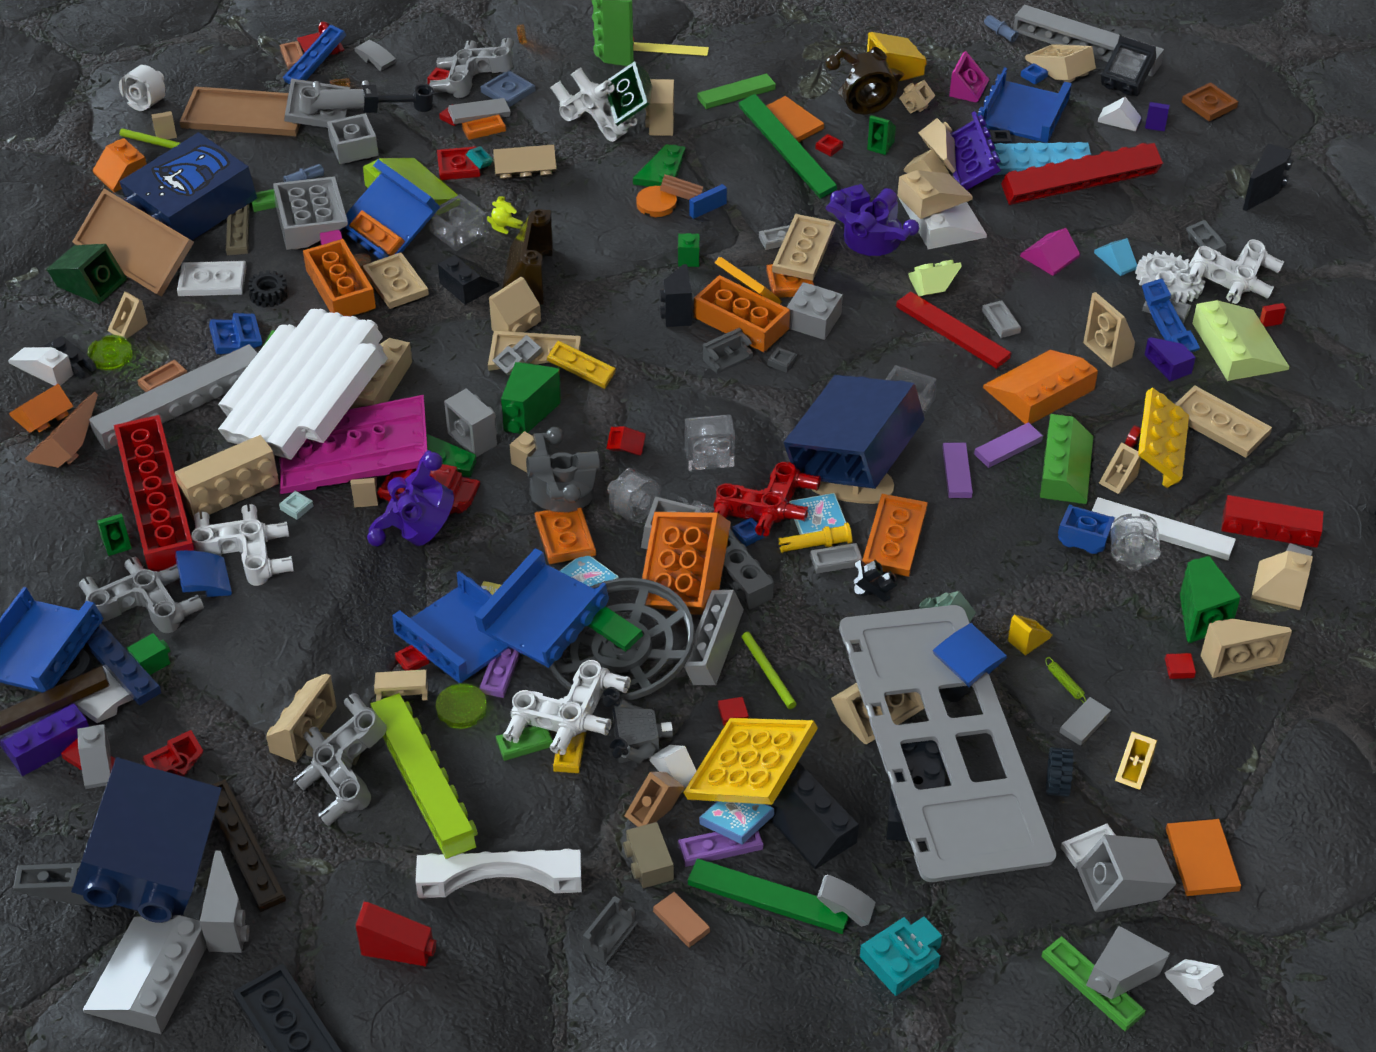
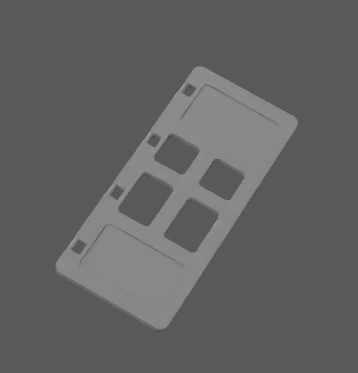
M958 605L846 617L841 620L839 626L864 706L867 709L870 725L886 773L889 776L891 789L909 843L912 846L919 874L927 882L1049 866L1053 864L1056 858V851L987 672L971 685L974 688L983 714L950 718L947 715L939 689L967 685L934 655L933 649L953 633L970 624L965 610ZM859 643L861 652H854L852 644ZM911 692L919 693L929 721L903 725L894 724L884 696ZM880 706L883 715L875 716L873 707ZM982 733L990 734L1007 778L983 782L971 781L956 737ZM928 740L935 741L951 786L923 790L916 789L901 744ZM902 772L905 782H897L895 773ZM925 841L928 851L920 852L917 842Z

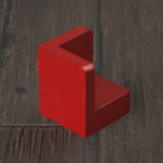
M625 426L611 427L606 449L641 455L646 434Z

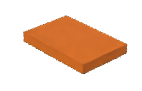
M786 96L766 105L798 142L824 129L822 121Z
M577 508L576 511L571 512L546 510L534 513L549 564L570 561L584 556H596V549L582 508Z
M1219 819L1167 824L1166 832L1186 896L1240 891L1241 884Z

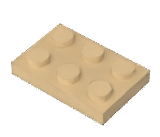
M401 252L363 265L364 274L389 309L429 295L427 286Z

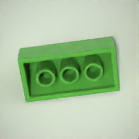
M592 0L594 10L592 14L594 21L593 36L595 39L593 50L595 55L604 63L622 66L630 65L634 62L632 0Z
M1050 414L1040 498L1087 504L1093 435L1074 417Z

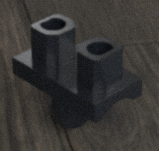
M861 560L856 562L855 567L858 568L859 573L858 577L854 579L855 593L859 596L875 594L884 602L889 600V590L897 586L896 576L891 571L881 576L883 568L876 560L869 564H865Z

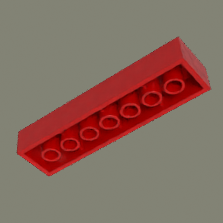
M160 415L116 424L114 425V430L148 570L160 572L177 564L175 558L176 551L195 550Z

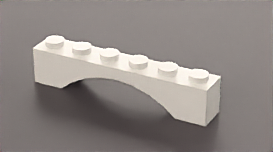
M563 849L554 851L461 853L445 859L443 854L417 855L416 888L418 898L446 897L469 883L495 877H513L529 880L544 886L553 893L582 892L581 851Z

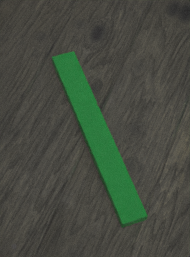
M756 94L738 102L739 108L820 199L837 190L835 182Z

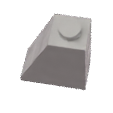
M1118 926L1096 962L1086 986L1112 1000L1160 975L1170 953Z

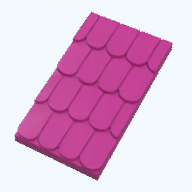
M424 395L348 410L324 443L306 439L292 459L280 457V494L314 490L318 486L347 483L352 479L389 475L390 472L416 469L421 457L427 451Z

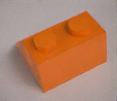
M123 138L105 147L93 169V174L113 192H117L122 189L119 181L145 166L146 159Z
M58 383L9 414L29 433L35 429L41 432L51 426L49 424L50 420L56 418L59 421L68 416L67 410L74 406Z

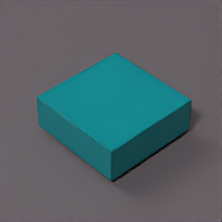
M482 147L470 149L466 154L479 169L490 166L494 161Z

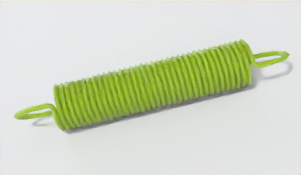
M1053 661L1047 665L1048 670L1075 699H1080L1084 695V691L1057 662Z

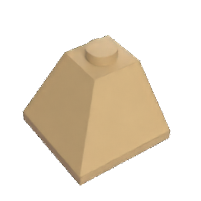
M1286 551L1259 561L1251 598L1300 610L1313 556Z

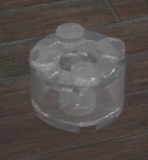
M627 468L616 481H611L607 488L610 494V510L637 523L647 521L655 496H661V487L657 481L631 468Z
M1131 513L1118 517L1112 523L1110 531L1111 555L1119 564L1135 571L1160 557L1159 530L1157 522L1152 517L1146 514H1140V517L1132 516Z

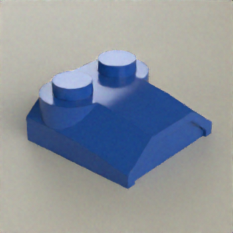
M1069 504L1059 526L1058 539L1067 547H1077L1089 553L1097 554L1105 549L1115 517Z

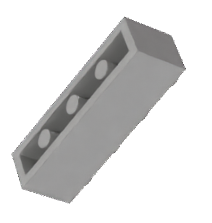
M712 590L694 636L691 655L684 666L693 685L717 684L744 610L734 590Z

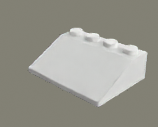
M899 198L910 219L918 222L920 227L918 232L928 249L987 238L986 232L967 202L920 219Z

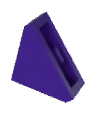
M1150 102L1145 129L1165 132L1170 105Z

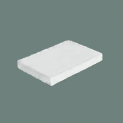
M246 261L182 263L177 288L178 296L242 295L246 274Z

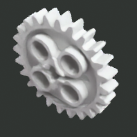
M1155 251L1154 255L1148 253L1147 257L1143 256L1139 260L1135 272L1137 274L1136 279L1140 280L1139 285L1162 278L1172 295L1170 300L1173 299L1176 303L1179 300L1186 303L1187 300L1193 302L1194 298L1198 299L1205 284L1203 276L1201 282L1197 285L1193 284L1194 278L1191 283L1187 280L1191 271L1189 259L1182 260L1181 255L1174 257L1173 253L1169 256L1165 251L1161 255Z

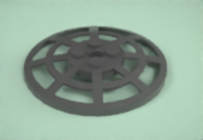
M617 578L590 586L596 589L602 583H605L608 593L621 590H638L639 593L635 604L622 603L608 606V608L615 613L632 612L630 619L625 620L642 630L643 636L625 652L622 649L616 648L615 644L597 632L594 637L586 635L585 632L590 627L585 626L578 634L575 642L571 643L570 654L572 663L558 666L555 661L550 666L557 680L570 691L572 684L563 675L577 672L580 665L585 661L595 660L601 667L607 668L610 673L616 674L629 671L632 673L635 679L631 680L630 687L639 684L642 689L620 694L621 698L629 701L649 695L675 678L691 655L695 636L691 613L681 597L660 583L640 578ZM653 593L666 599L678 611L665 619L658 611L645 606L648 594ZM642 614L653 618L659 624L648 630L640 623ZM684 619L688 633L686 650H673L674 638L671 627ZM665 632V650L652 649L651 639ZM579 644L592 646L594 656L580 661L578 654ZM648 658L660 659L653 669L646 674L643 673L640 666ZM668 660H680L662 679L653 684L649 682L648 679L656 675ZM603 693L599 699V702H603V699L606 697Z

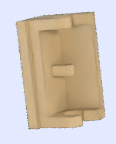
M427 670L375 673L374 691L376 701L381 700L382 697L398 693L401 696L422 694V701L428 700Z

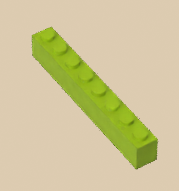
M400 693L370 703L371 708L386 724V732L382 738L445 859L476 848L474 836L478 835L473 820L468 821V813L464 803H458L457 791L454 785L449 786V778L445 768L438 766L440 762L435 750L430 751L429 739L426 734H421V725L417 717H412L413 712L409 702H404Z

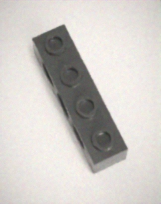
M730 529L721 578L731 590L735 591L744 606L750 610L773 599L775 584L773 578L762 570L758 560L750 556L745 545L738 542Z

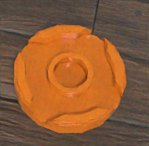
M650 186L638 193L636 197L637 209L643 214H650L651 217H663L671 214L673 209L676 208L677 197L661 191V186Z

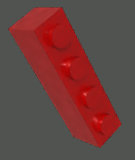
M1227 495L1221 531L1317 548L1322 534L1324 511Z

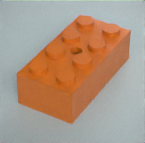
M344 239L303 251L306 271L330 313L338 312L343 316L350 317L376 308L373 287Z
M720 275L694 297V318L724 333L740 328L752 343L750 346L762 352H765L789 330L790 309Z

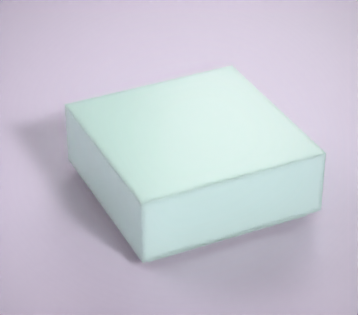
M294 491L279 506L281 511L298 520L313 507V501Z

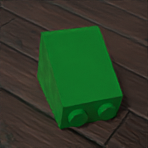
M515 362L501 397L504 431L522 434L524 431L528 433L560 405L559 368Z
M1210 556L1188 562L1181 587L1180 600L1188 643L1204 639L1209 623L1235 619L1241 598Z

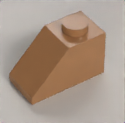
M649 772L624 816L638 827L655 823L673 808L685 786L667 772Z

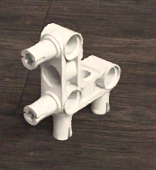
M581 67L571 74L580 87V92L573 96L572 94L570 95L561 81L550 87L560 101L559 112L563 119L571 121L588 112L597 122L605 138L611 142L616 141L619 137L626 134L630 127L637 124L636 118L631 120L634 115L618 126L615 124L607 94L613 92L614 85L608 87L612 83L610 80H606L601 84L591 82Z
M1255 239L1248 241L1236 261L1221 255L1220 252L1210 247L1201 246L1190 262L1191 271L1187 280L1191 283L1194 278L1193 284L1197 285L1201 282L1203 276L1230 289L1226 298L1230 302L1232 297H1234L1232 301L1234 304L1238 303L1242 293L1252 291L1268 299L1274 286H1270L1257 279V271L1260 266L1279 273L1284 261L1268 254L1264 244Z
M249 504V512L247 505L242 507L243 520L210 525V517L207 512H202V519H200V513H196L194 515L195 530L191 534L195 551L208 552L219 556L239 551L242 553V562L247 581L251 585H262L274 574L294 572L291 556L272 560L267 556L266 542L268 540L289 537L287 522L265 525V523L258 520L257 507L253 504Z
M588 660L583 662L575 673L573 685L568 696H565L564 699L558 700L543 696V693L528 690L519 691L513 696V708L510 712L512 719L503 737L509 742L513 739V743H518L526 725L555 731L557 734L550 745V749L556 754L565 755L572 737H575L577 734L587 730L603 735L609 733L611 720L594 716L593 712L606 688L614 687L618 691L627 693V688L630 687L631 682L630 677L610 673L607 668L601 667L597 661Z

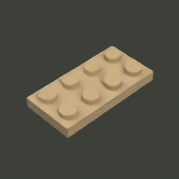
M795 214L772 265V272L813 281L835 230L836 222Z
M1193 386L1175 403V405L1180 406L1189 414V427L1245 458L1270 435L1272 430L1271 426L1197 386Z

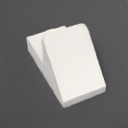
M1184 959L1165 972L1166 978L1193 1005H1197L1213 994L1215 981L1224 976L1219 965Z

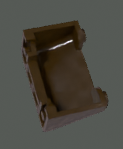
M536 209L529 214L510 247L502 286L503 289L516 279L523 277L539 304L542 305L545 298L542 279V256L547 253L548 256L553 254L551 210Z

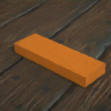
M363 210L360 211L349 225L375 246L381 247L389 256L394 255L405 242L400 236Z

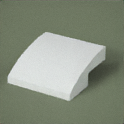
M104 666L103 668L110 686L73 702L83 714L96 723L117 715L118 706L133 700Z

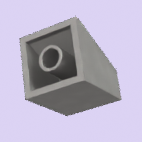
M1104 834L1077 865V870L1095 912L1162 900L1176 885L1157 839Z

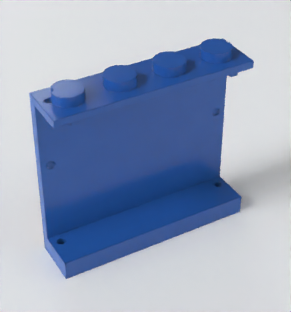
M1004 67L1001 75H997L995 85L991 86L990 94L986 96L984 107H980L978 116L982 115L987 123L985 127L988 129L1010 130L1012 135L1048 143L1070 99L1072 83L1064 82L1059 93L1006 81L1007 68Z
M378 159L373 166L380 175L346 213L348 225L341 228L340 231L344 233L346 230L348 232L347 235L355 242L360 240V245L368 252L373 250V255L380 260L389 257V255L381 247L375 246L349 226L361 210L405 241L395 253L397 254L404 251L440 206L431 196Z
M535 548L479 609L474 617L478 631L549 668L555 661L560 659L563 651L570 643L575 642L578 634L585 626L592 622L597 612L606 606L609 596L605 583L594 589L546 565L543 552Z
M459 571L457 573V588L411 618L400 610L393 614L392 618L396 635L409 645L414 646V649L419 650L427 659L458 683H462L488 665L493 659L501 656V653L506 649L511 648L478 631L474 615L489 600L492 594L476 584L472 578L465 576Z
M23 587L0 617V683L42 693L54 688L104 619L95 603L86 601L80 610L35 601L28 589Z

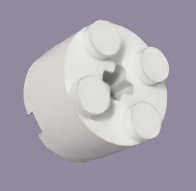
M139 65L121 78L119 81L120 93L122 97L125 96L129 102L127 104L138 111H144L165 97L164 76L160 71H156L150 66Z

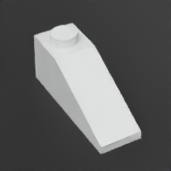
M52 347L23 348L8 360L9 364L54 386L58 383L61 386L74 375L69 356Z

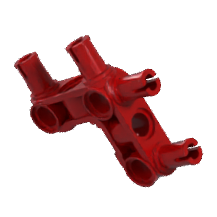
M780 462L772 471L768 488L764 490H752L744 488V486L728 483L718 486L713 513H719L724 518H727V515L744 519L752 517L755 521H759L755 527V532L760 536L762 533L763 536H768L773 523H778L785 518L806 521L808 506L790 504L789 501H791L795 489H798V487L818 491L821 476L801 473L792 463Z

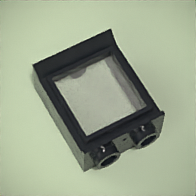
M1120 35L1118 43L1103 73H1101V84L1108 89L1122 91L1126 95L1138 96L1156 60V47Z

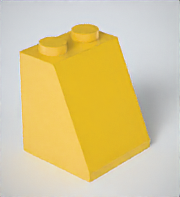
M876 32L868 33L867 52L873 47L881 49L887 56L886 60L889 67L903 72L904 76L900 81L924 75L927 64L926 58L908 38Z

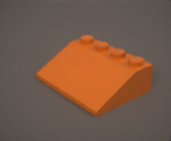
M1049 350L984 384L983 388L1024 424L1028 422L1032 424L1093 391L1098 370L1084 358Z
M654 512L642 579L654 581L670 588L681 597L691 614L702 615L711 591L719 590L731 522L719 513ZM653 593L648 594L645 606L678 611L666 599Z

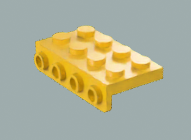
M1151 388L1146 392L1138 456L1163 473L1162 485L1168 488L1180 482L1183 477L1189 414L1180 406L1167 399L1164 394Z

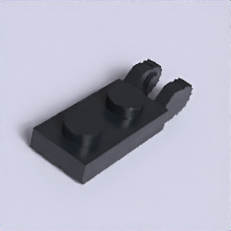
M63 336L44 345V347H52L67 354L73 374L79 379L85 377L81 367L84 366L91 372L96 370V365L92 359Z

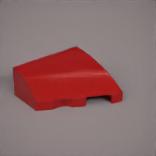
M192 730L168 740L166 746L143 756V761L146 766L184 777L201 757L203 749Z

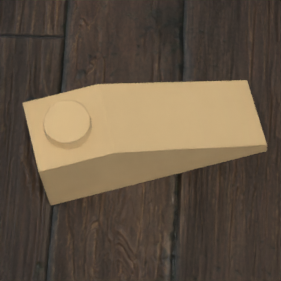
M936 118L922 129L919 135L930 150L934 149L943 164L954 173L956 171L955 141L950 134L952 129L946 122L942 123Z

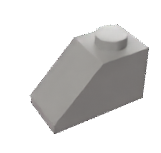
M105 725L77 729L78 750L85 789L106 786L112 769L110 742Z

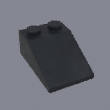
M1268 143L1250 177L1243 206L1244 211H1248L1277 195L1282 186L1286 187L1289 175H1286V173L1290 171L1293 159L1290 158L1292 150Z

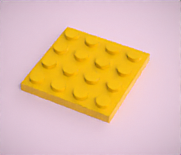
M730 718L683 793L687 800L772 805L818 727L812 720Z

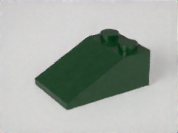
M634 61L608 79L612 82L608 87L614 85L613 92L607 94L614 122L617 126L650 105L652 84L649 74L637 62Z

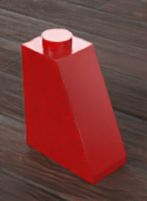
M363 902L356 922L361 955L426 966L429 956L433 957L436 950V940L433 939L431 927L370 902Z

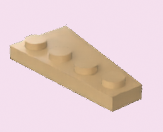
M494 331L488 370L500 369L492 360L507 346L513 348L526 335L543 350L537 358L529 363L534 365L551 363L547 361V356L558 340L580 351L581 336Z

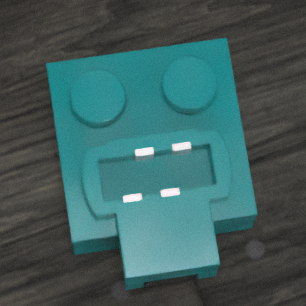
M903 917L861 945L860 958L886 987L897 996L939 967L940 955L936 950L941 947L942 935L925 917H922L912 925Z

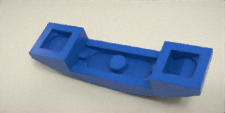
M1161 278L1143 284L1142 289L1148 308L1163 338L1167 341L1181 343L1191 352L1198 351L1200 347L1191 330L1186 331L1170 301L1172 295L1164 280Z

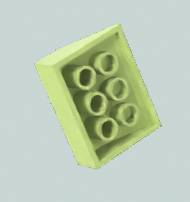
M1218 300L1196 305L1192 324L1227 381L1289 370V365L1253 309Z

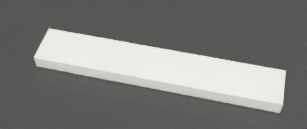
M1097 497L1092 509L1093 512L1115 517L1113 526L1225 560H1229L1236 540L1232 537Z

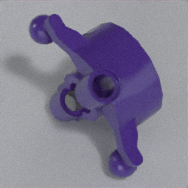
M888 188L883 189L872 202L864 204L860 211L855 213L842 207L846 202L845 193L838 190L831 194L830 203L826 206L828 212L833 213L837 219L844 223V241L848 247L859 254L867 256H881L891 253L898 248L901 241L906 240L908 236L917 234L920 229L918 222L914 219L907 220L902 229L901 223L897 219L898 197L893 190Z
M430 450L426 451L421 457L415 472L406 479L395 477L389 481L388 492L391 499L385 513L375 519L369 527L367 535L369 544L375 547L384 544L386 534L382 529L389 528L392 525L401 530L403 538L416 546L426 544L439 532L452 509L454 494L452 490L429 476L430 471H436L442 466L443 459L438 453ZM399 488H405L403 493L395 494Z

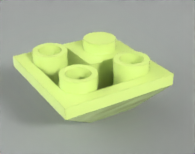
M947 260L934 264L935 267L933 263L914 267L915 271L908 274L918 296L946 291L962 267L961 262L954 263L953 260Z

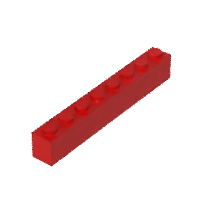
M1141 143L1136 147H1123L1113 152L1104 151L1099 155H1085L1080 159H1067L1056 164L1052 162L1037 168L1033 166L1019 172L1016 170L1010 171L1005 175L1001 186L1008 204L1013 205L1156 174L1163 162L1155 143Z

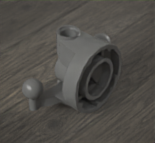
M552 427L546 433H534L533 438L536 451L532 456L526 458L527 474L530 478L529 495L532 500L540 507L554 512L576 511L577 508L587 506L594 497L596 472H599L600 469L598 452H579L573 455L560 452L549 456L547 455L545 441H548L551 445L560 444L564 438L563 431L558 427Z

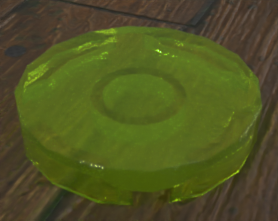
M118 335L104 336L98 342L95 340L88 347L87 351L88 357L95 363L96 368L101 370L120 368L130 361L133 354L131 344L126 338Z
M460 683L451 685L444 689L436 700L438 718L451 728L463 729L472 727L477 724L481 717L485 716L487 710L485 694L478 687L471 684Z

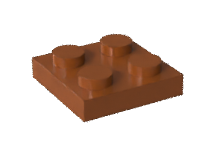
M1211 82L1182 97L1183 104L1208 121L1236 109L1239 102Z

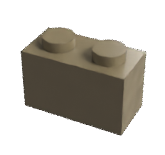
M655 822L626 830L627 841L623 842L624 852L627 858H632L631 870L634 879L640 880L642 888L674 880V865L658 823Z

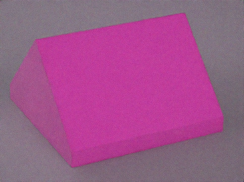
M967 51L963 52L952 72L949 96L976 103L979 101L989 78Z
M1067 228L1047 234L1023 251L1020 257L1054 276L1080 257V253Z

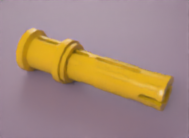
M847 522L839 527L829 528V526H825L822 528V531L778 538L779 545L789 544L779 547L780 552L784 553L819 545H825V547L829 548L833 544L842 542L851 544L852 534L850 525Z

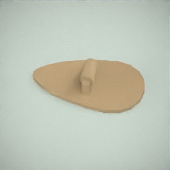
M886 473L876 489L820 482L818 491L811 490L819 495L835 493L837 500L875 504L879 503L881 494H893L894 482Z

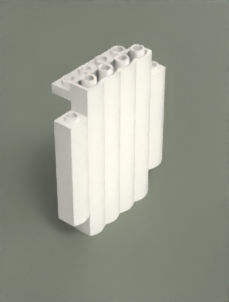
M310 309L297 327L290 324L280 325L218 404L227 416L218 428L227 442L240 444L261 435L273 450L274 455L287 459L294 457L306 439L324 443L380 366L388 359L383 352V347L379 344L383 336L378 330L377 324L372 320H359L355 316H343L338 312L327 313L323 309Z

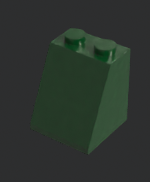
M107 244L74 245L46 269L57 287L97 304H100L127 280Z

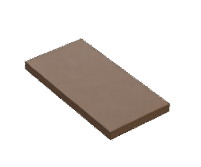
M209 87L194 88L180 119V127L187 129L297 136L301 124L284 121L289 93Z
M103 189L72 241L76 245L107 244L126 276L161 297L194 241L106 189Z

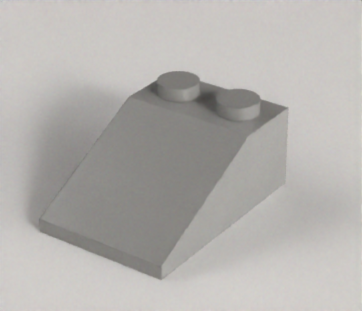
M215 851L200 917L201 928L209 952L242 953L244 942L249 940V925H245V910H241L239 899L221 851Z

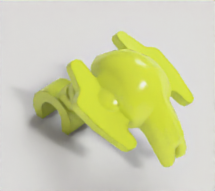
M499 196L497 201L492 203L496 208L492 210V218L487 216V221L494 230L505 234L509 233L505 228L506 226L521 229L523 222L513 218L511 214H516L517 210L511 206V203L505 201V197Z

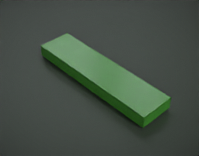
M766 73L699 92L697 99L705 109L744 99L753 94L758 95L775 90L776 84Z
M1062 936L1042 952L1041 957L1125 1032L1145 1015L1146 1010L1126 992L1111 1000L1086 986L1095 965Z

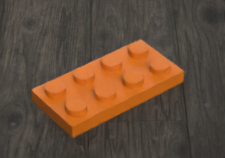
M881 494L862 561L865 564H869L876 560L881 564L883 572L891 571L893 574L909 577L928 502Z

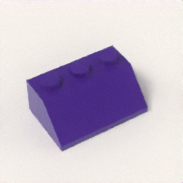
M71 703L0 739V746L23 777L61 756V753L78 738L77 729L89 726L87 719L75 703Z

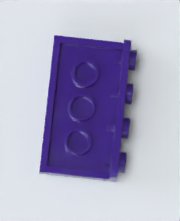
M975 111L971 113L974 121L950 133L955 141L956 171L953 175L955 180L966 190L1001 171L998 164L1001 160L997 152L994 151L996 147L992 139H989L992 136L988 128L985 127L987 123L982 115L978 116Z

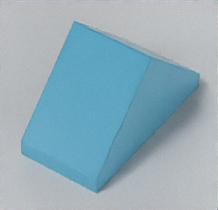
M1128 238L1111 242L1094 250V253L1120 276L1137 269V263Z

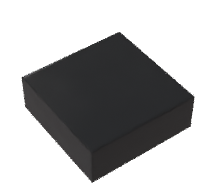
M1010 130L990 131L992 136L990 139H992L994 144H1012Z

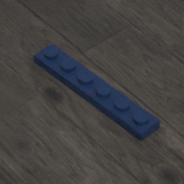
M100 623L85 644L90 652L139 706L161 694L160 686L107 628Z

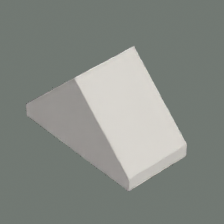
M1126 97L1104 107L1098 118L1100 123L1132 131L1137 130L1141 121V116Z
M669 745L649 757V761L659 772H667L685 786L683 791L696 772L685 746Z

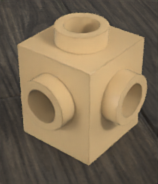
M923 80L915 85L911 83L903 89L905 92L900 96V100L911 114L916 110L921 112L927 108L928 103L935 97V94L926 81Z

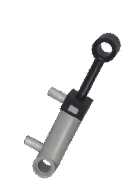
M367 80L361 83L362 89L321 90L320 82L314 81L313 86L302 87L299 95V109L306 114H313L318 110L363 109V113H377L378 103L413 102V107L416 110L427 112L432 109L434 90L427 84H419L415 86L413 94L378 95L376 85H369Z

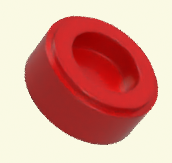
M1134 425L1124 444L1134 448L1141 436V428Z

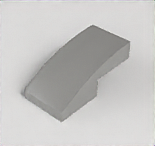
M371 40L364 42L354 49L366 63L371 61L380 72L393 65L396 60L385 48Z
M526 335L513 348L507 346L492 361L504 373L510 375L515 362L529 364L543 350Z
M825 875L817 896L834 913L843 911L859 926L869 925L876 902L854 886L831 875Z

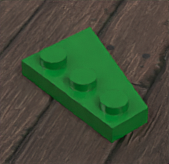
M666 144L633 177V185L661 186L664 174L677 178L686 153V147Z
M426 434L427 451L430 450L438 453L443 459L442 464L457 467V472L462 473V476L471 477L476 464L475 454Z

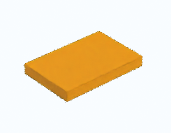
M718 257L715 264L755 293L781 304V299L762 284L722 257Z

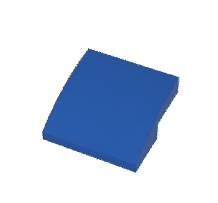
M233 313L232 320L210 319L209 327L216 354H229L248 344L253 348L262 345L255 314Z
M176 551L175 558L182 592L206 591L207 597L228 596L232 594L224 557L202 551Z
M972 623L959 629L933 649L934 655L968 687L976 682L984 673L990 674L1007 658V655Z

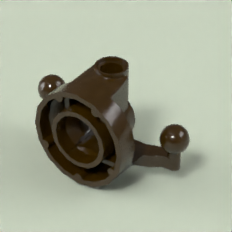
M841 47L835 55L827 57L825 65L831 71L837 70L840 67L841 58H844L853 66L849 77L838 90V94L844 99L848 109L855 114L867 115L884 109L892 102L897 93L898 82L904 76L903 72L889 67L886 54L878 47H873L869 52L857 55Z

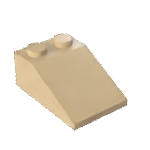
M1052 44L1025 56V59L1031 64L1039 65L1046 69L1048 75L1053 79L1063 80V82H1072L1075 80V77L1086 76L1089 74V71L1096 69L1092 46Z
M915 170L899 176L897 196L920 219L960 205L973 198L963 186L947 173Z
M1095 292L1092 293L1083 343L1113 368L1132 358L1135 340L1125 317Z
M1238 619L1215 621L1209 623L1201 657L1212 678L1281 664L1292 630L1290 627Z

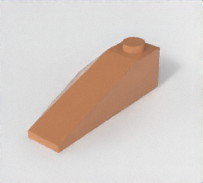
M93 392L81 402L25 459L28 462L57 468L65 462L68 464L72 463L79 456L76 452L83 445L90 422L89 419L92 416L98 394Z

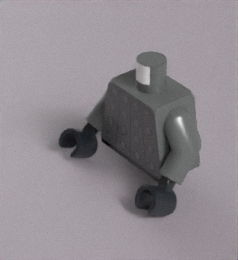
M608 687L603 693L606 696L603 699L604 706L611 707L614 705L612 714L615 738L609 747L614 749L612 755L614 758H618L619 763L627 761L642 763L659 751L660 738L673 737L672 723H656L654 710L631 704L621 698L619 691L614 687Z

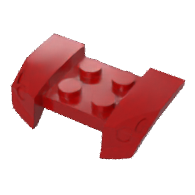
M442 464L440 469L430 471L429 476L453 491L454 501L449 515L462 513L472 504L480 486V480L464 478L462 473L457 472V467ZM417 468L390 472L382 486L379 487L377 496L390 502L391 496L388 492L389 481L395 477L406 479ZM399 488L395 494L403 493L405 488Z

